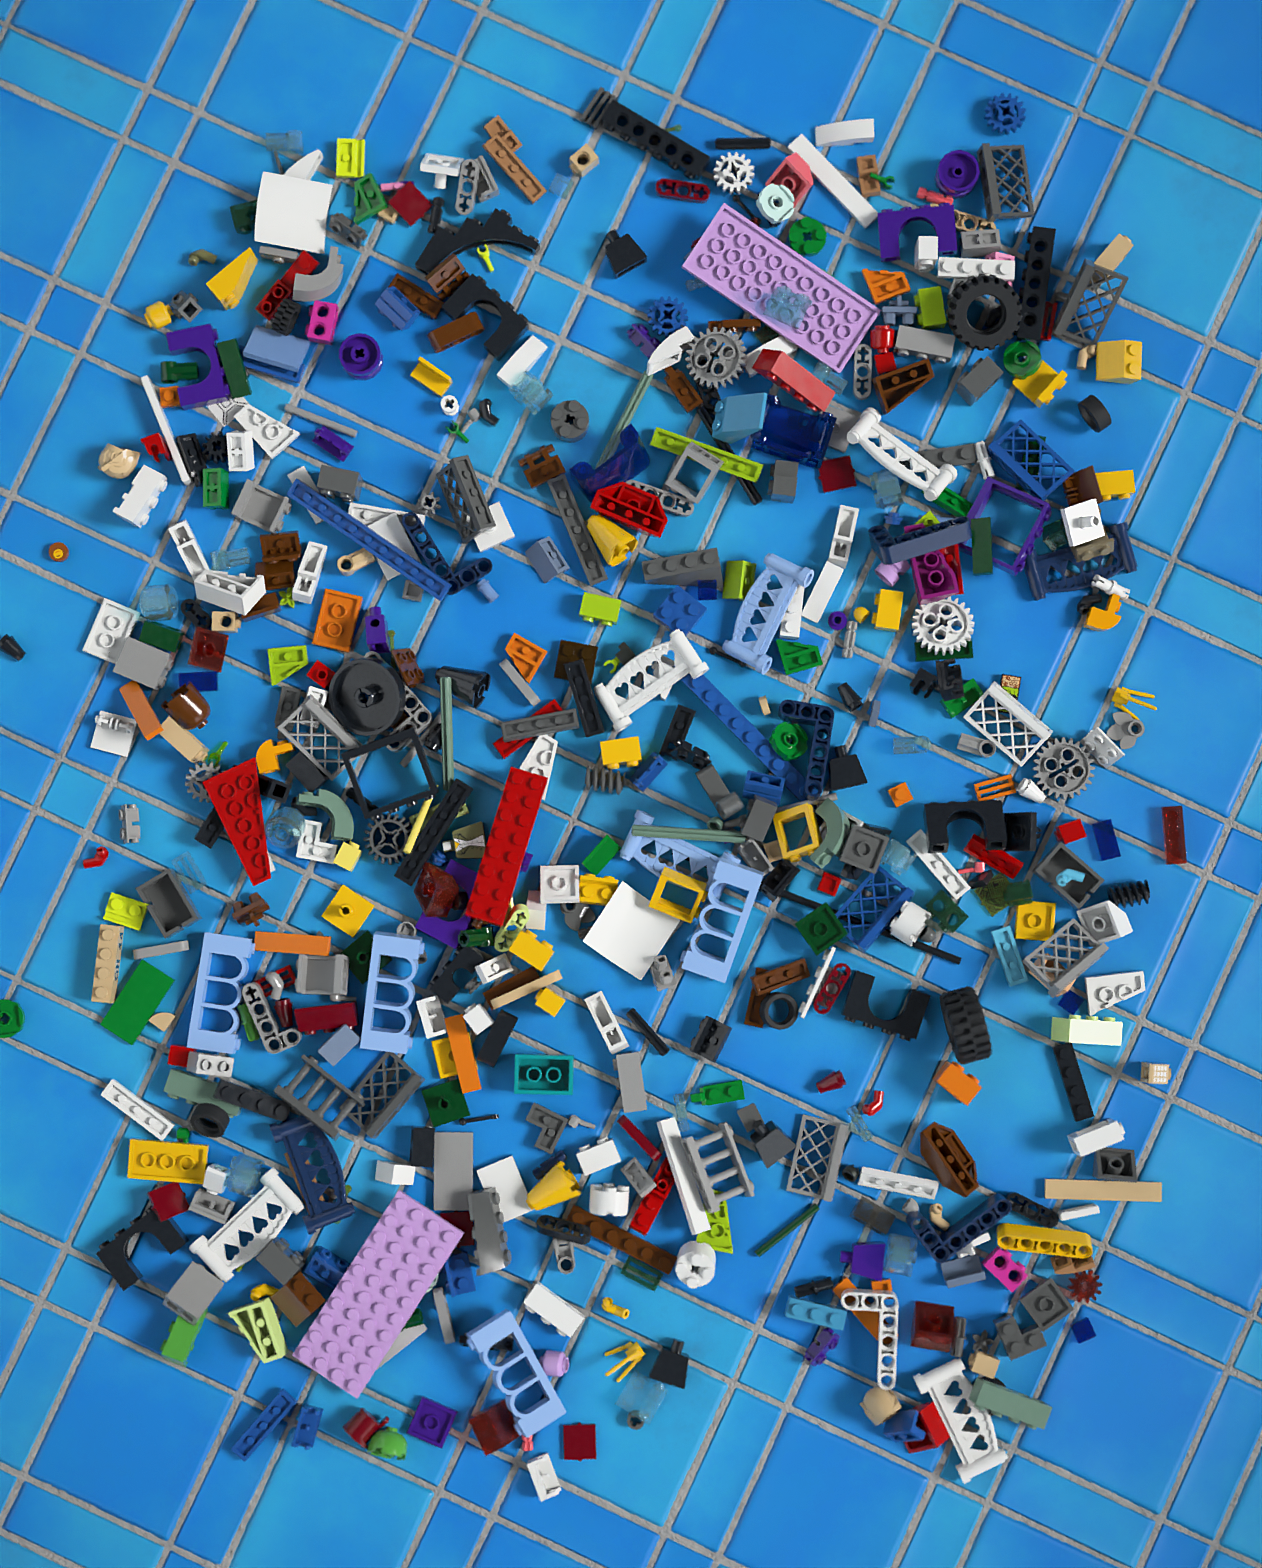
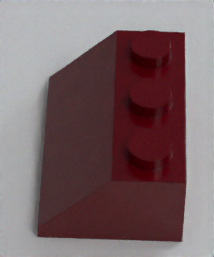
M357 1002L294 1009L299 1032H304L305 1035L316 1034V1030L324 1029V1033L335 1032V1028H339L343 1024L354 1030V1026L359 1025Z

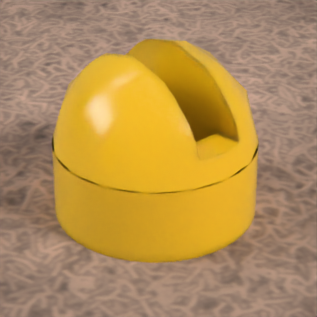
M857 607L854 610V618L860 624L870 614V611L864 607Z

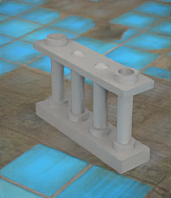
M727 1122L718 1124L720 1131L698 1140L693 1139V1136L680 1139L707 1213L719 1211L720 1202L744 1193L745 1197L755 1196L753 1192L754 1185L748 1179L732 1137L734 1135L733 1129ZM721 1138L724 1139L727 1149L705 1158L700 1157L699 1147ZM730 1156L734 1167L711 1177L707 1176L705 1171L707 1165ZM737 1174L740 1186L718 1195L714 1194L712 1189L714 1183Z

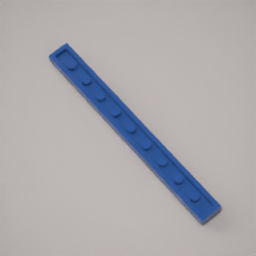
M295 479L286 495L439 601L444 599L452 584L303 481Z
M689 673L680 679L776 777L785 778L784 786L800 802L807 800L803 794L805 778L789 761L783 760L774 751L769 741L704 675L693 679ZM814 787L808 788L811 794L818 793Z

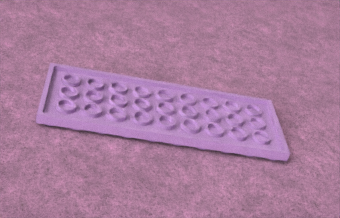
M723 203L681 267L756 319L761 320L766 326L838 375L881 311L725 203Z
M398 1190L292 1356L355 1398H358L464 1232L401 1190Z

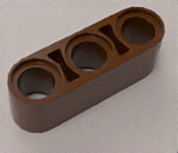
M472 312L427 334V337L434 352L440 353L482 333L485 329L477 312Z

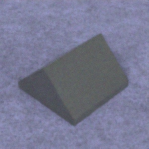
M1104 1147L1095 1151L1093 1177L1103 1180L1137 1183L1134 1150Z

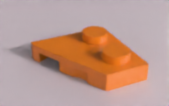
M862 269L863 277L875 305L897 297V295L908 293L911 290L904 272Z
M516 633L513 634L505 648L526 682L530 684L548 652Z

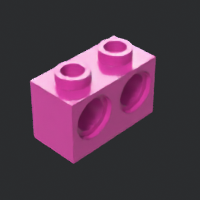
M317 300L314 301V305L310 306L309 317H311V320L305 329V335H307L310 342L332 346L339 313L337 304ZM321 310L328 311L324 317H320L319 312ZM318 328L324 329L322 335H315V331Z
M997 1246L981 1263L1013 1293L1028 1277L1024 1272L1026 1268L1019 1261L1015 1263L1010 1259L1012 1254L1007 1249L1001 1250ZM998 1256H1002L1004 1259L1000 1266L994 1264V1260ZM1012 1270H1017L1018 1272L1015 1279H1009L1008 1277L1009 1272Z

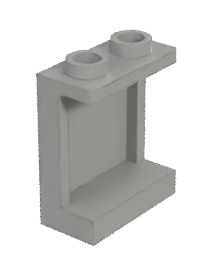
M247 479L231 514L272 534L281 531L284 524L282 520L285 514H289L292 504H290L291 500L288 497H283Z
M128 636L113 672L159 691L166 682L165 675L167 670H171L174 660H172L173 656Z
M299 954V959L296 961L298 976L295 979L297 993L303 995L347 996L348 956Z
M193 1261L167 1294L162 1304L195 1326L225 1283L216 1275L206 1271L203 1265L196 1264Z

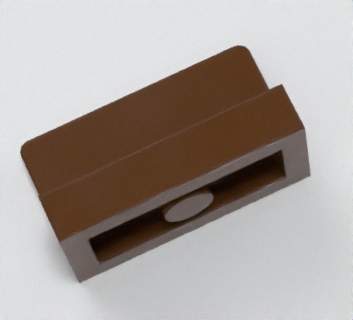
M285 559L279 560V562L274 564H268V562H257L255 564V577L257 578V575L264 576L266 590L294 587L296 582L294 561H287Z
M276 592L263 595L246 615H241L242 620L247 622L282 611Z

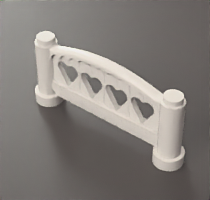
M872 407L866 408L862 412L859 421L847 433L848 442L851 444H861L876 461L894 475L923 490L926 500H936L945 487L956 479L957 470L950 464H944L938 469L878 425L881 420L878 410ZM868 438L879 439L880 447L876 446L874 442L869 441ZM884 450H894L895 458H892L890 454L885 453ZM899 461H909L911 470L907 469L905 465L900 464ZM914 472L925 473L926 481H923Z
M679 629L670 634L671 639L669 641L651 647L631 659L613 676L607 685L601 683L593 688L595 696L614 723L613 728L616 733L633 723L629 717L630 714L690 673L692 678L696 679L709 670L706 662L701 661L684 633ZM669 650L674 651L675 668L661 661V656L667 655ZM654 661L659 663V678L648 674L645 670L648 665L652 666ZM638 672L644 674V689L630 682L631 677L637 676ZM624 682L628 684L629 700L615 693V689L621 687Z
M274 1167L259 1180L265 1187L209 1240L202 1235L189 1247L190 1251L193 1254L197 1253L216 1276L225 1283L234 1276L232 1272L235 1268L253 1259L276 1238L292 1213L297 1215L305 1208L303 1202L278 1176L279 1172ZM267 1203L282 1207V1212L276 1214L274 1220L269 1218ZM252 1216L268 1221V1226L262 1228L261 1233L255 1232ZM238 1230L250 1232L254 1235V1239L248 1241L246 1247L240 1244ZM224 1243L239 1247L240 1252L238 1255H234L233 1260L226 1258Z
M959 1358L949 1361L921 1375L919 1373L913 1376L921 1395L929 1391L962 1463L956 1465V1469L963 1483L966 1484L971 1481L970 1478L1005 1462L1008 1457L1004 1449H999L997 1446L995 1430L988 1410L982 1411L975 1408L974 1403L969 1400L973 1385L963 1375L962 1370L965 1367ZM952 1381H957L959 1383L958 1388L962 1389V1395L960 1396L945 1395V1392ZM961 1399L967 1400V1406L971 1408L969 1414L953 1412ZM969 1417L976 1418L975 1424L979 1425L977 1432L962 1430ZM978 1435L984 1436V1442L988 1444L987 1449L970 1448Z

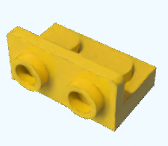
M594 874L580 875L579 903L606 906L618 888V880L612 876L600 878Z

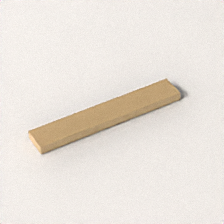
M1044 1178V1198L1162 1202V1182L1137 1181V1183L1114 1180Z

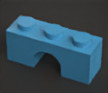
M789 1294L784 1314L789 1318L843 1331L847 1310L843 1307L827 1303L826 1305L819 1304L807 1298H797V1296Z

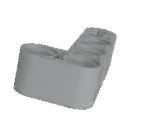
M249 982L243 987V998L266 1050L271 1054H276L297 1045L302 1039V1032H299L297 1027H290L280 1031L261 986L257 982ZM250 987H251L252 989H254V988L256 989V992L254 993V996H253L252 993H250V994L248 993V990L250 989ZM260 997V999L256 1000L254 1003L251 1002L253 999ZM256 1004L263 1005L264 1012L262 1014L255 1011ZM263 1022L271 1023L272 1030L265 1031L262 1026ZM289 1032L297 1034L298 1038L296 1041L289 1040ZM271 1040H277L280 1047L278 1049L272 1048L270 1045Z

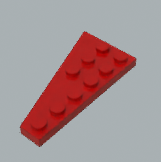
M254 757L202 782L253 886L271 878L256 758Z

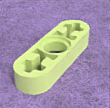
M517 904L508 914L503 927H500L494 937V945L497 951H508L520 931L526 925L530 917L529 909L526 905ZM510 925L517 927L514 931L506 929Z

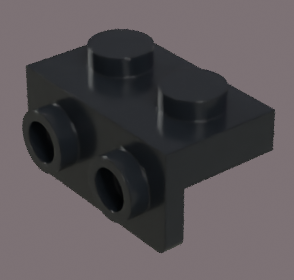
M706 1016L699 1025L697 1035L691 1041L690 1051L715 1063L732 1028Z

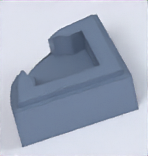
M874 700L872 703V710L868 721L871 727L876 726L881 701Z

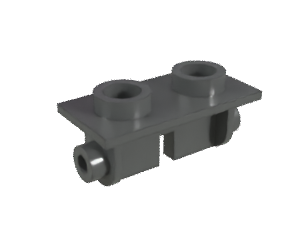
M337 212L335 215H331L329 227L333 232L341 235L348 243L359 249L361 241H365L368 237L366 230L357 224L351 228L350 225L353 221L343 213L339 214Z

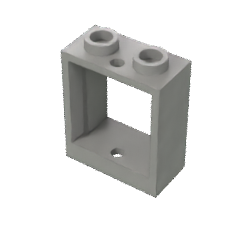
M691 442L684 450L666 485L673 492L684 495L689 502L698 504L703 499L724 461ZM688 456L711 470L699 493L675 479Z

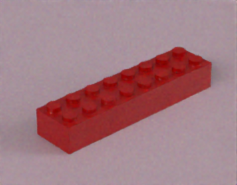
M514 767L510 768L465 912L466 917L503 927L548 782L547 777Z

